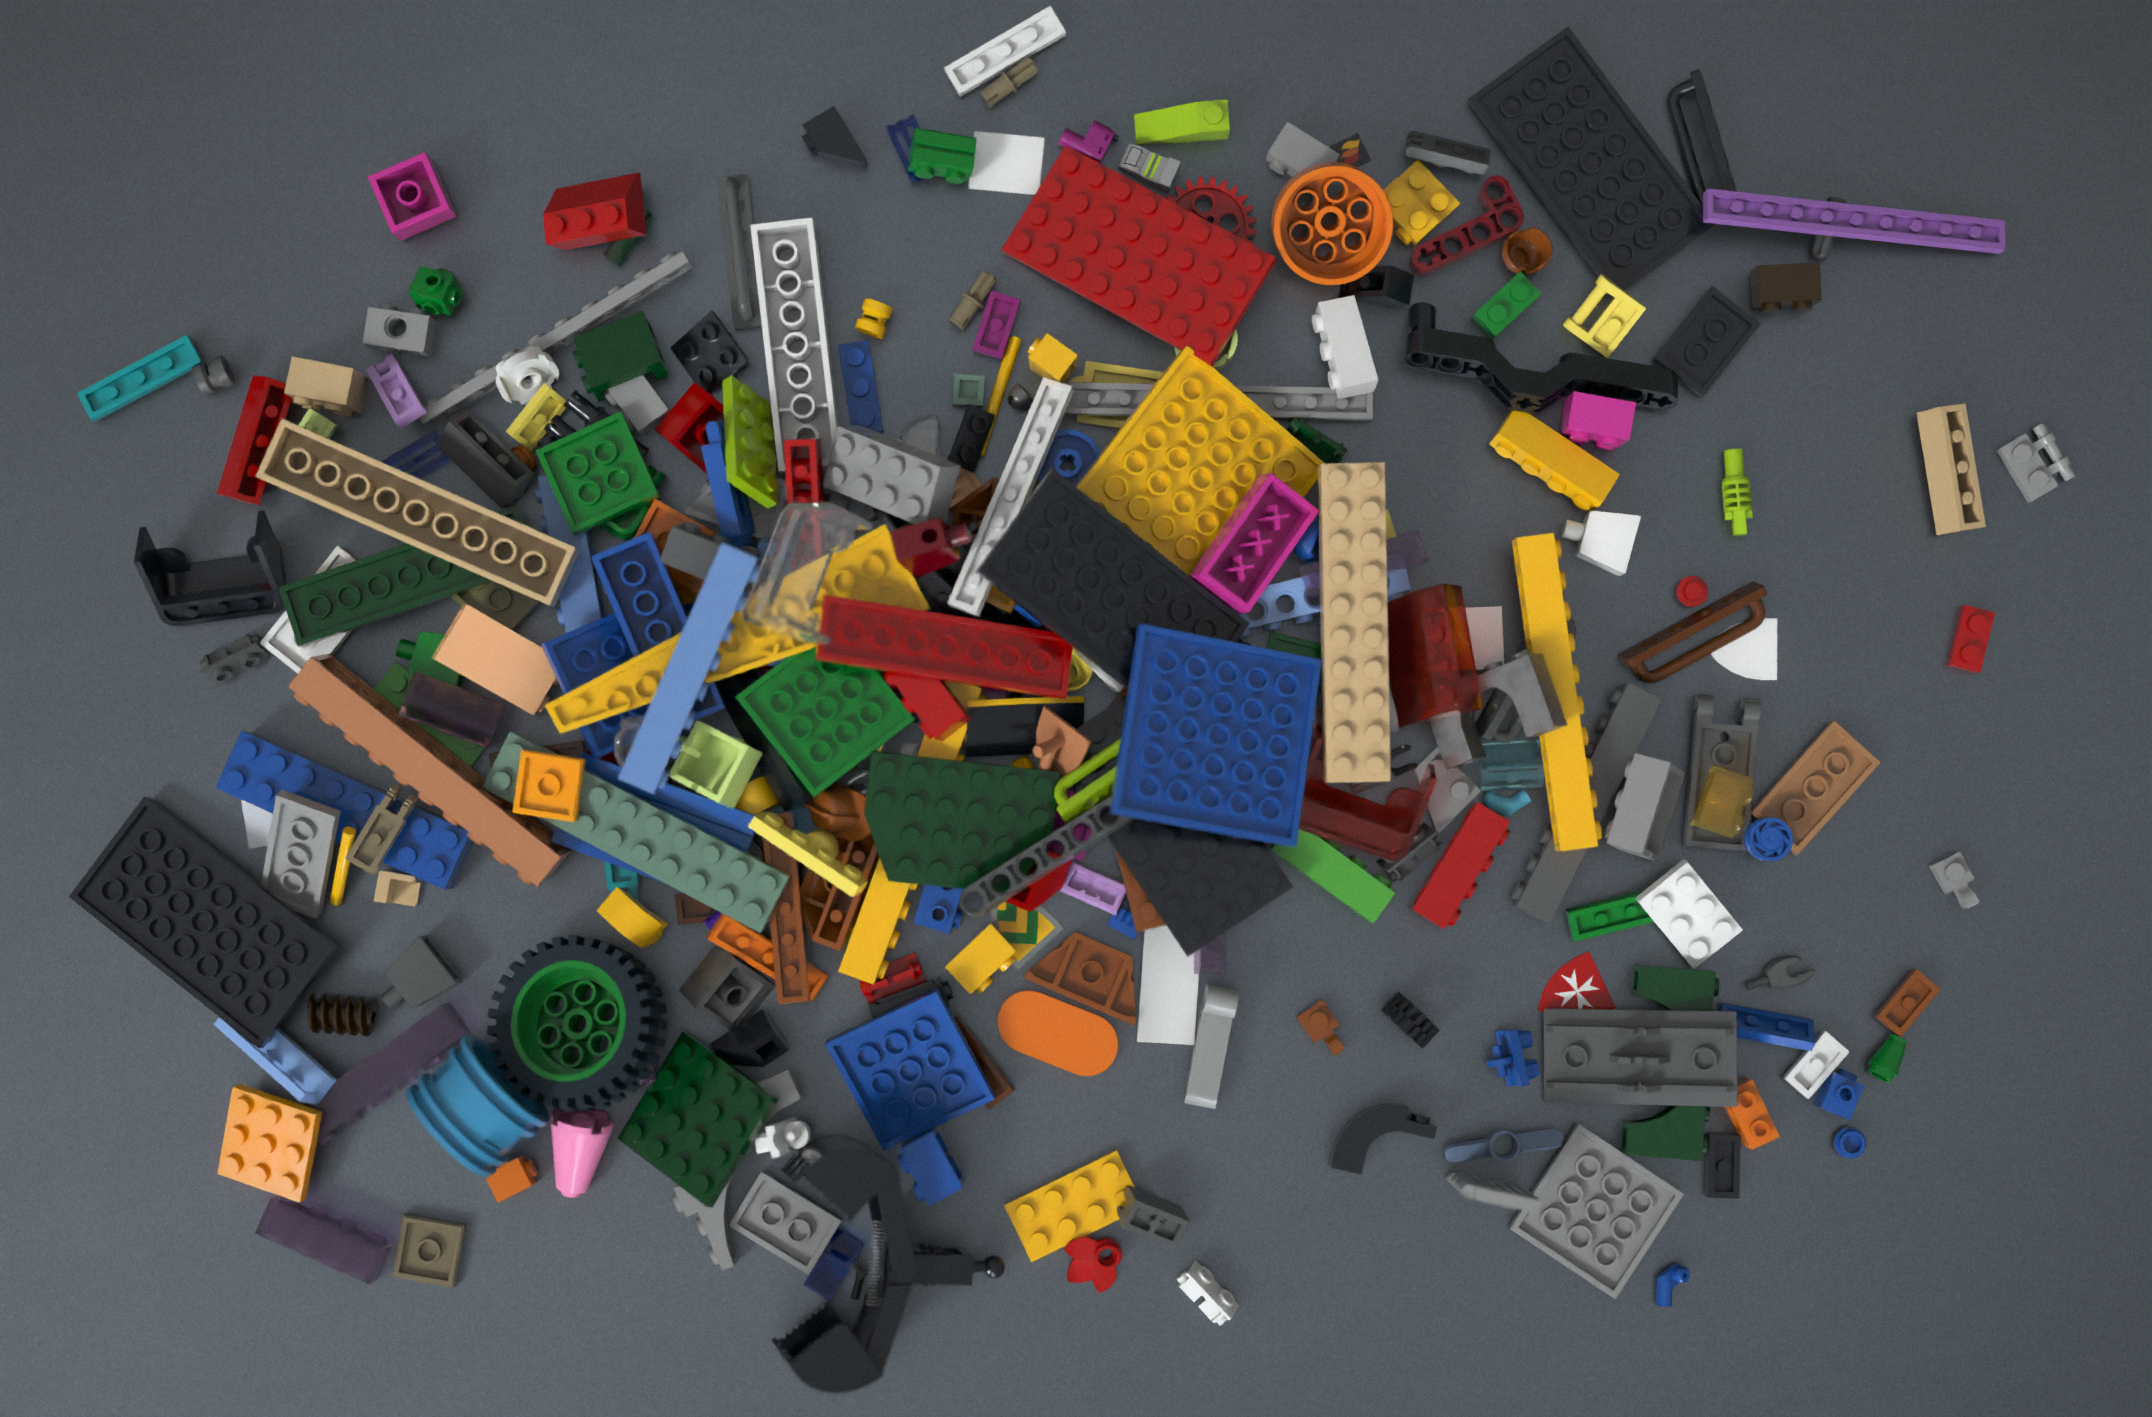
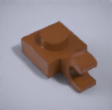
M1322 999L1296 1016L1314 1043L1322 1038L1335 1056L1345 1050L1333 1032L1340 1024Z

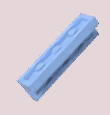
M220 1017L214 1023L222 1033L300 1102L318 1105L337 1080L279 1028L264 1048H257Z

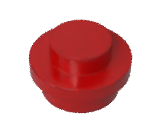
M1688 576L1678 583L1676 595L1683 605L1696 607L1706 600L1708 587L1700 577Z

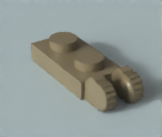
M396 784L391 786L382 802L377 804L345 858L371 875H375L406 824V818L410 815L418 800L417 796L410 794L403 802L397 814L389 810L400 794L401 787Z

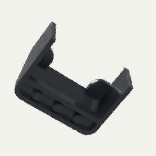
M264 510L258 511L255 536L251 537L247 542L246 551L248 555L189 563L185 554L176 548L156 549L147 528L140 527L134 564L160 619L164 623L171 626H185L276 613L284 606L278 588L284 585L279 544Z
M972 513L964 522L968 526L970 533L977 527L978 516ZM963 544L957 546L960 555L958 561L916 580L931 612L1037 630H1044L1046 628L1044 624L1035 628L1014 609L1011 614L1006 612L1003 615L997 608L986 602L979 617L948 605L954 584L968 556V551Z

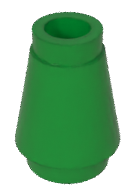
M1890 1034L1888 1039L1885 1040L1869 1060L1868 1064L1870 1066L1867 1072L1878 1080L1891 1083L1892 1079L1898 1076L1907 1041L1895 1034Z

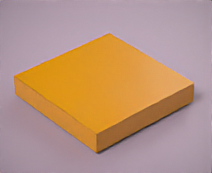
M526 749L521 750L512 813L577 822L586 759Z

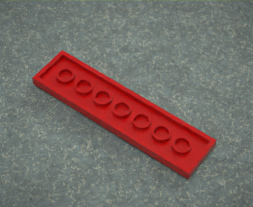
M824 595L815 660L1065 699L1067 698L1073 647L1054 632Z

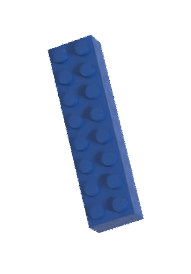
M249 731L240 732L215 787L270 813H273L276 795L281 790L340 810L335 839L340 844L345 827L355 828L354 842L356 841L375 807L382 802L387 794V791ZM398 797L389 810L397 814L405 799ZM415 804L412 812L406 818V824L383 863L444 890L453 889L473 845V841L467 836L468 831L460 824L455 826L443 816Z

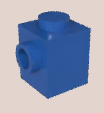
M1840 1068L1838 1073L1832 1072L1822 1083L1813 1105L1851 1120L1865 1085L1856 1082L1857 1075Z

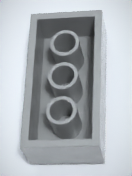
M861 425L838 426L823 486L913 524L935 518H941L946 523L961 466Z

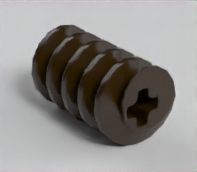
M312 993L307 1007L308 1023L312 1032L319 1033L323 1029L326 1034L336 1031L337 1034L344 1035L348 1031L349 1035L356 1036L360 1032L364 1037L372 1034L379 1012L377 998L374 997L371 1005L367 1006L366 997L362 996L358 1005H355L354 996L351 995L348 996L346 1004H343L341 995H336L334 1002L330 1003L329 994H324L321 1002H318L317 994Z

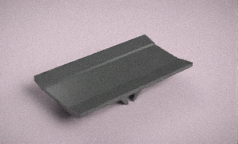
M1544 1008L1545 1103L1737 1107L1736 1011Z

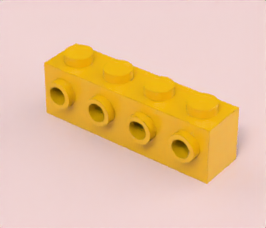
M1512 410L1489 443L1499 455L1512 459L1521 465V468L1526 473L1539 477L1547 483L1551 490L1563 493L1572 499L1573 503L1582 510L1595 511L1603 503L1620 476L1619 473L1526 412Z

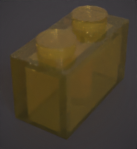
M1710 766L1690 826L1725 838H1733L1734 834H1738L1743 826L1744 816H1741L1744 805H1748L1754 793V787L1751 786L1753 778L1718 766Z

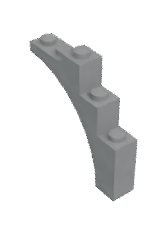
M792 1067L757 1082L779 1098L766 1121L781 1109L803 1097ZM734 1173L713 1208L706 1207L679 1185L674 1187L675 1194L672 1195L678 1212L683 1211L685 1217L698 1213L699 1218L696 1219L698 1229L702 1236H708L711 1247L708 1248L710 1257L714 1265H720L722 1271L734 1266L737 1262L728 1226L729 1192Z

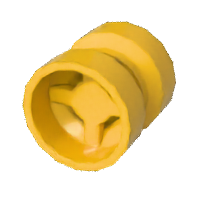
M865 298L862 304V316L857 319L854 328L866 335L883 339L886 332V320L891 318L894 309L882 302Z

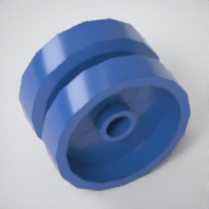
M1071 429L1057 431L1036 480L1038 485L1049 470L1054 469L1076 486L1099 457V448L1092 438L1081 431ZM1070 462L1073 464L1074 470L1070 472L1067 469L1064 472L1062 465Z

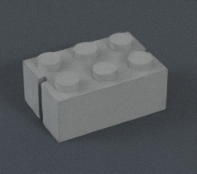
M1635 753L1633 760H1629L1625 768L1624 775L1627 779L1624 789L1618 792L1615 800L1617 811L1614 820L1611 819L1606 828L1607 844L1622 852L1658 862L1686 773L1670 762Z

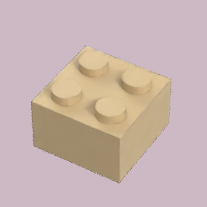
M292 356L284 393L294 398L293 403L302 405L304 409L308 410L311 408L314 411L320 412L321 407H324L325 410L332 411V414L351 418L352 413L362 415L369 378L354 368Z

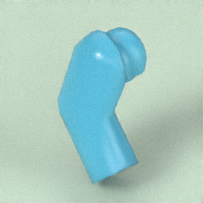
M1524 789L1509 798L1498 795L1496 791H1489L1484 795L1483 802L1487 808L1502 816H1510L1529 804L1531 799Z

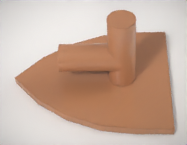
M1044 706L1038 722L1036 746L1033 748V753L1039 759L1038 767L1040 770L1059 771V779H1061L1081 765L1088 752L1091 740L1048 707Z

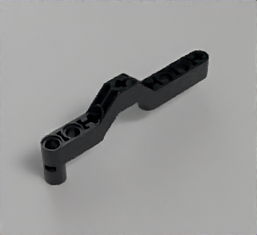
M1419 302L1411 305L1409 308L1407 329L1409 334L1407 335L1405 357L1407 365L1421 370L1478 379L1508 410L1538 414L1574 391L1636 402V406L1658 410L1671 409L1677 405L1678 376L1674 370L1580 353H1567L1561 356L1559 364L1546 373L1515 368L1496 349V344L1489 338L1435 329L1436 308L1433 305Z

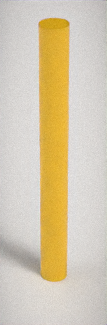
M1010 336L986 409L987 412L994 414L995 418L980 455L982 457L985 455L1022 339L1015 336Z

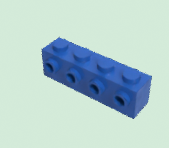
M924 885L913 923L948 934L951 933L952 928L958 929L963 911L958 910L960 895L964 889Z

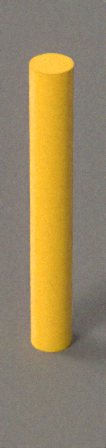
M345 827L342 833L329 900L335 906L341 905L350 865V862L345 858L354 844L356 830L353 827Z

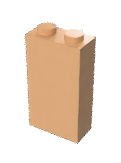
M468 604L462 605L431 657L531 715H535L536 711L540 713L543 711L550 699L547 692L552 684L558 685L557 678L542 647Z

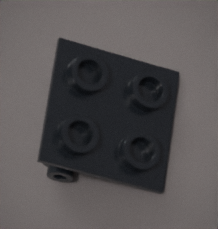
M713 310L670 347L693 381L709 394L714 392L724 379L732 376L737 370L741 372L749 366L748 357L737 345V342L732 338V335L727 331Z

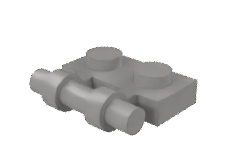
M2044 422L2032 428L2038 437V440L2033 443L2028 435L2024 433L1996 450L2028 503L2058 486L2052 476L2059 471L2064 481L2076 476L2070 466L2072 464L2071 459L2068 455L2064 456L2056 443L2058 438L2053 431L2049 432ZM2042 448H2045L2053 461L2048 466L2045 465L2037 452Z

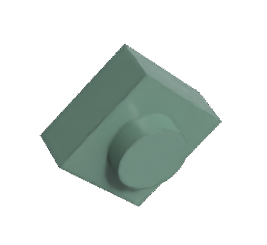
M954 373L952 406L967 407L968 404H972L978 408H983L986 376Z

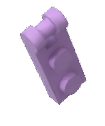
M390 352L384 356V361L378 365H370L366 368V371L395 424L400 429H403L426 414L427 411L402 369L401 363L394 353Z

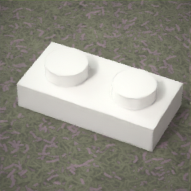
M1822 1030L1815 1038V1045L1812 1051L1805 1050L1782 1078L1805 1098L1809 1099L1847 1056L1849 1051L1828 1032Z

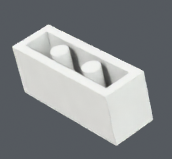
M1355 296L1318 302L1316 312L1312 315V325L1315 333H1320L1321 336L1320 353L1322 360L1328 361L1330 369L1328 371V382L1331 390H1336L1338 399L1374 392L1378 383V376Z

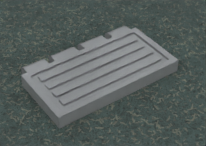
M1450 1171L1446 1176L1447 1181L1464 1197L1525 1211L1539 1212L1541 1200L1520 1184L1456 1171Z

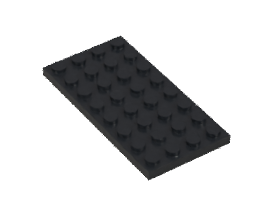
M1569 27L1562 30L1468 99L1469 105L1598 277L1601 274L1606 276L1624 291L1715 225L1713 223H1703V206Z
M1054 469L1049 470L975 571L1126 689L1129 687L1137 626L1139 624L1231 642H1237L1250 624Z
M1127 696L1077 728L1080 733L1091 740L1088 752L1081 764L1121 738ZM1118 755L1074 784L1073 786L1077 792H1080L1115 768ZM1106 809L1101 813L1100 818L1104 823L1112 824L1118 819V815L1110 814V809ZM1137 818L1107 836L1187 957L1293 888V885L1262 841Z
M143 797L69 896L257 1048L265 1047L339 948L334 942L150 797Z

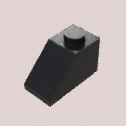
M835 106L802 124L806 133L802 136V139L811 153L816 150L821 159L862 169L868 166L864 154Z
M1391 265L1375 266L1361 278L1341 284L1338 298L1354 295L1357 302L1382 306L1410 305L1414 275Z

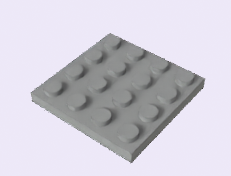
M1576 1123L1531 1192L1541 1200L1539 1212L1535 1213L1520 1209L1508 1228L1616 1299L1684 1193Z

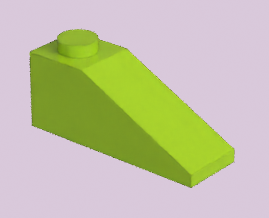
M1228 99L1193 102L1134 114L1136 145L1146 146L1228 139L1230 132Z

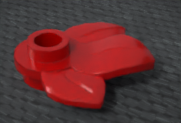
M1082 1236L1071 1240L1065 1245V1252L1073 1258L1068 1266V1282L1083 1283L1093 1281L1099 1293L1104 1292L1113 1285L1116 1280V1266L1122 1259V1249L1117 1241L1111 1238H1103L1097 1241L1091 1237ZM1104 1249L1112 1251L1107 1257L1100 1255Z

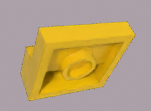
M1418 159L1383 190L1391 206L1393 226L1397 229L1395 230L1396 236L1404 244L1408 245L1410 243L1414 248L1461 204Z

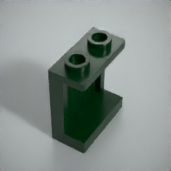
M643 310L573 338L577 350L573 351V356L580 369L584 368L586 374L581 377L588 394L594 393L599 402L605 400L602 391L653 371L657 380L669 375L652 326Z

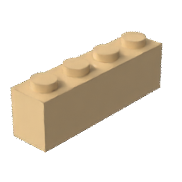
M1966 403L1941 406L1916 413L1936 535L1986 527Z

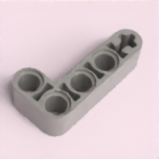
M1206 983L1185 1090V1104L1211 1109L1216 1107L1232 1020L1235 1018L1238 1005L1239 990L1236 988Z

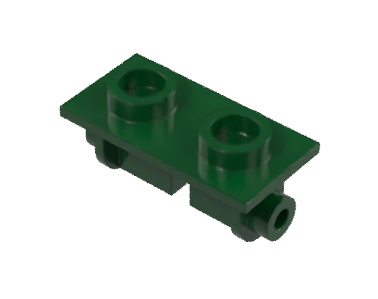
M1294 417L1287 431L1325 464L1340 463L1348 450L1343 447L1344 444H1339L1303 422V418L1298 420Z

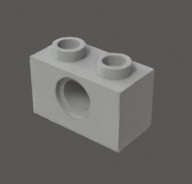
M379 304L378 308L368 307L362 344L370 349L431 358L437 321L428 316L427 312L417 308H409V313L397 311L398 307L389 304ZM405 322V333L401 336H395V326Z

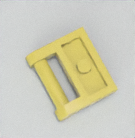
M1601 274L1595 281L1597 284L1573 317L1566 319L1563 326L1608 358L1646 310V306ZM1606 292L1614 298L1588 331L1582 326L1583 322Z

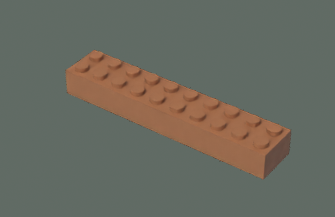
M330 653L311 657L288 687L295 692L293 696L297 701L305 706L311 705L320 712L318 716L322 721L330 726L336 725L345 732L343 737L355 746L361 745L369 751L368 757L380 766L386 765L394 772L393 777L405 786L410 784L419 792L417 795L423 802L430 806L435 804L444 812L442 815L448 822L455 826L460 824L468 831L467 836L473 842L480 846L485 844L493 851L492 856L498 862L506 866L510 864L518 871L517 876L526 884L539 886L551 878L572 852L570 848L551 842L554 833L533 816L512 813L514 804L482 788L486 780L482 775Z

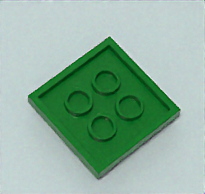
M621 411L535 450L574 536L660 497Z

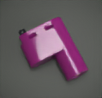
M1094 120L1085 137L1066 128L1058 145L1074 149L1101 164L1113 140L1117 142L1119 136L1111 128Z

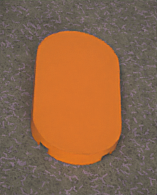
M1034 990L1015 993L1005 1000L998 1013V1031L1003 1041L1010 1048L1080 1076L1100 1074L1110 1067L1117 1055V1035L1114 1028L1105 1018Z

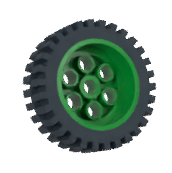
M569 935V940L563 937L552 938L553 945L544 941L536 945L539 953L527 950L521 954L526 963L522 964L514 961L508 967L515 973L513 977L503 975L498 982L506 988L503 993L494 991L492 1000L498 1001L499 1006L498 1009L489 1008L488 1017L496 1019V1025L487 1026V1035L497 1037L496 1042L489 1043L490 1052L501 1055V1057L494 1060L496 1067L507 1071L502 1075L508 1083L516 1084L513 1089L519 1094L528 1095L527 1099L542 1103V1105L578 1112V1110L585 1112L595 1111L594 1107L604 1109L611 1106L610 1100L621 1102L627 1097L623 1091L626 1090L634 1093L640 1088V1085L635 1080L637 1078L647 1080L652 1072L645 1068L648 1062L657 1065L660 1056L652 1052L655 1046L664 1048L666 1040L657 1037L658 1030H667V1021L659 1019V1014L667 1013L666 1004L656 999L663 996L660 987L651 984L656 981V978L651 972L643 970L646 965L641 960L633 958L634 955L628 951L587 936L583 938L578 935ZM589 987H592V997L585 1001L584 993ZM563 998L564 1007L557 1013L556 1004ZM614 1006L615 1015L610 1021H607L606 1013L610 1007ZM585 1018L586 1027L579 1033L578 1023L581 1019ZM556 1029L558 1032L557 1040L553 1044H551L549 1039L550 1034L552 1033V1031ZM607 1037L609 1041L608 1048L601 1052L600 1043ZM576 1049H579L580 1058L573 1064L571 1060L572 1054Z

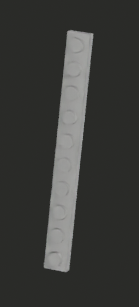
M683 251L678 254L672 252L662 258L661 264L654 269L646 268L634 276L635 280L626 286L621 284L612 288L607 293L608 297L599 302L596 300L589 302L582 307V312L572 319L571 317L561 319L555 324L554 330L547 334L540 333L535 335L528 341L529 345L519 351L518 349L511 350L503 355L501 359L508 360L531 346H538L542 352L552 355L572 343L574 337L595 329L690 271L693 267ZM497 364L493 367L488 365L481 368L475 373L476 377L467 383L462 381L453 385L448 390L449 394L441 399L433 398L424 403L423 406L427 413L419 417L422 424L431 429L497 388V372L495 370Z
M1063 382V384L1072 386L1074 390L1064 415L1131 416L1155 384ZM1235 386L1273 419L1293 420L1294 417L1298 420L1303 418L1304 420L1371 421L1373 419V392L1338 399L1336 390H1331L1330 387Z

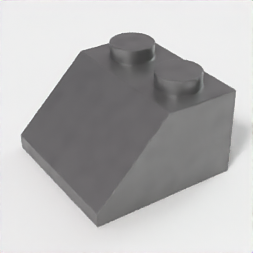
M716 944L681 986L679 991L695 1009L728 1030H731L750 1017L775 985L753 966Z

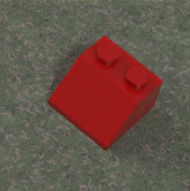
M694 382L654 430L707 474L701 446L709 445L706 430L707 423L724 420L723 405Z

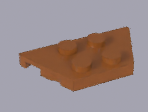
M1073 932L1028 970L1023 977L1133 1026L1136 1023L1132 956L1078 932Z

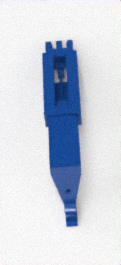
M724 420L710 421L706 425L709 445L701 446L721 535L730 538V544L742 548L744 544L754 547L751 534L756 532L747 494L729 483L726 478ZM761 579L757 586L756 592L761 590ZM695 602L684 604L686 611L691 613Z

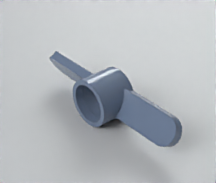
M1498 1128L1493 1130L1486 1139L1449 1144L1445 1148L1444 1153L1446 1159L1450 1162L1493 1157L1500 1162H1510L1521 1153L1559 1148L1563 1143V1134L1558 1129L1514 1134L1508 1129ZM1501 1134L1510 1135L1514 1141L1513 1150L1506 1156L1496 1155L1492 1147L1495 1138Z

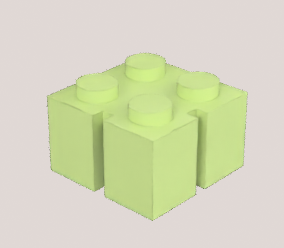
M697 720L684 745L700 752L701 755L697 758L680 751L669 777L719 804L734 809L763 753Z

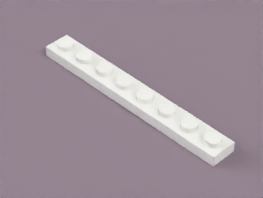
M1043 377L948 600L950 607L979 617L992 584L975 571L1029 499L1074 390L1072 386Z

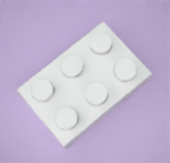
M1685 859L1635 898L1693 969L1743 931Z

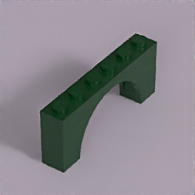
M1634 964L1632 995L1652 1000L1663 1006L1666 1010L1716 1011V1009H1713L1714 996L1717 997L1719 993V978H1715L1716 972L1709 970ZM1668 1105L1658 1113L1646 1118L1622 1120L1620 1152L1634 1156L1702 1161V1154H1706L1708 1148V1137L1704 1135V1124L1709 1121L1710 1106Z

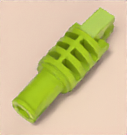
M1742 449L1724 450L1726 478H1723V482H1721L1725 521L1732 520L1733 536H1741L1747 534L1746 519L1753 518L1750 479L1744 473Z

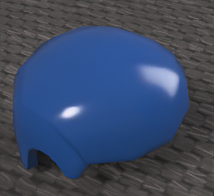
M1316 515L1293 548L1296 557L1313 565L1319 559L1318 515Z

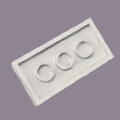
M337 546L315 574L348 564L357 559L342 547ZM285 611L260 644L296 673H299L311 657L329 653L333 656L353 630L304 647H299L287 612Z

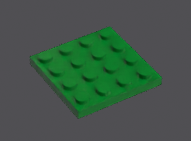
M816 647L787 657L736 696L738 702L813 798L915 720L876 669L815 660Z

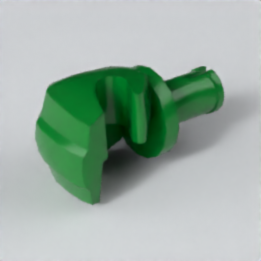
M649 465L648 470L658 489L667 475ZM653 500L632 509L628 517H615L600 524V526L618 539L624 541L631 540L637 533Z

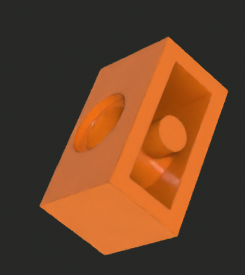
M1745 1076L1737 1079V1107L1724 1108L1736 1133L1741 1135L1740 1142L1742 1146L1753 1150L1780 1136L1753 1079Z

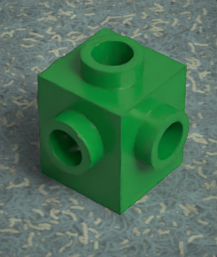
M420 266L408 291L416 307L432 315L440 313L451 316L455 306L462 299V288L455 275L443 268L435 270Z

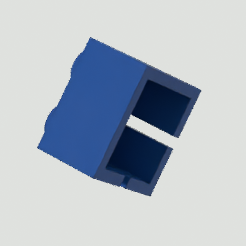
M937 1127L904 1142L899 1149L900 1153L897 1157L905 1174L911 1172L915 1179V1184L912 1186L921 1202L926 1200L929 1206L962 1189L965 1183V1178L953 1156L946 1157L945 1152L949 1151Z

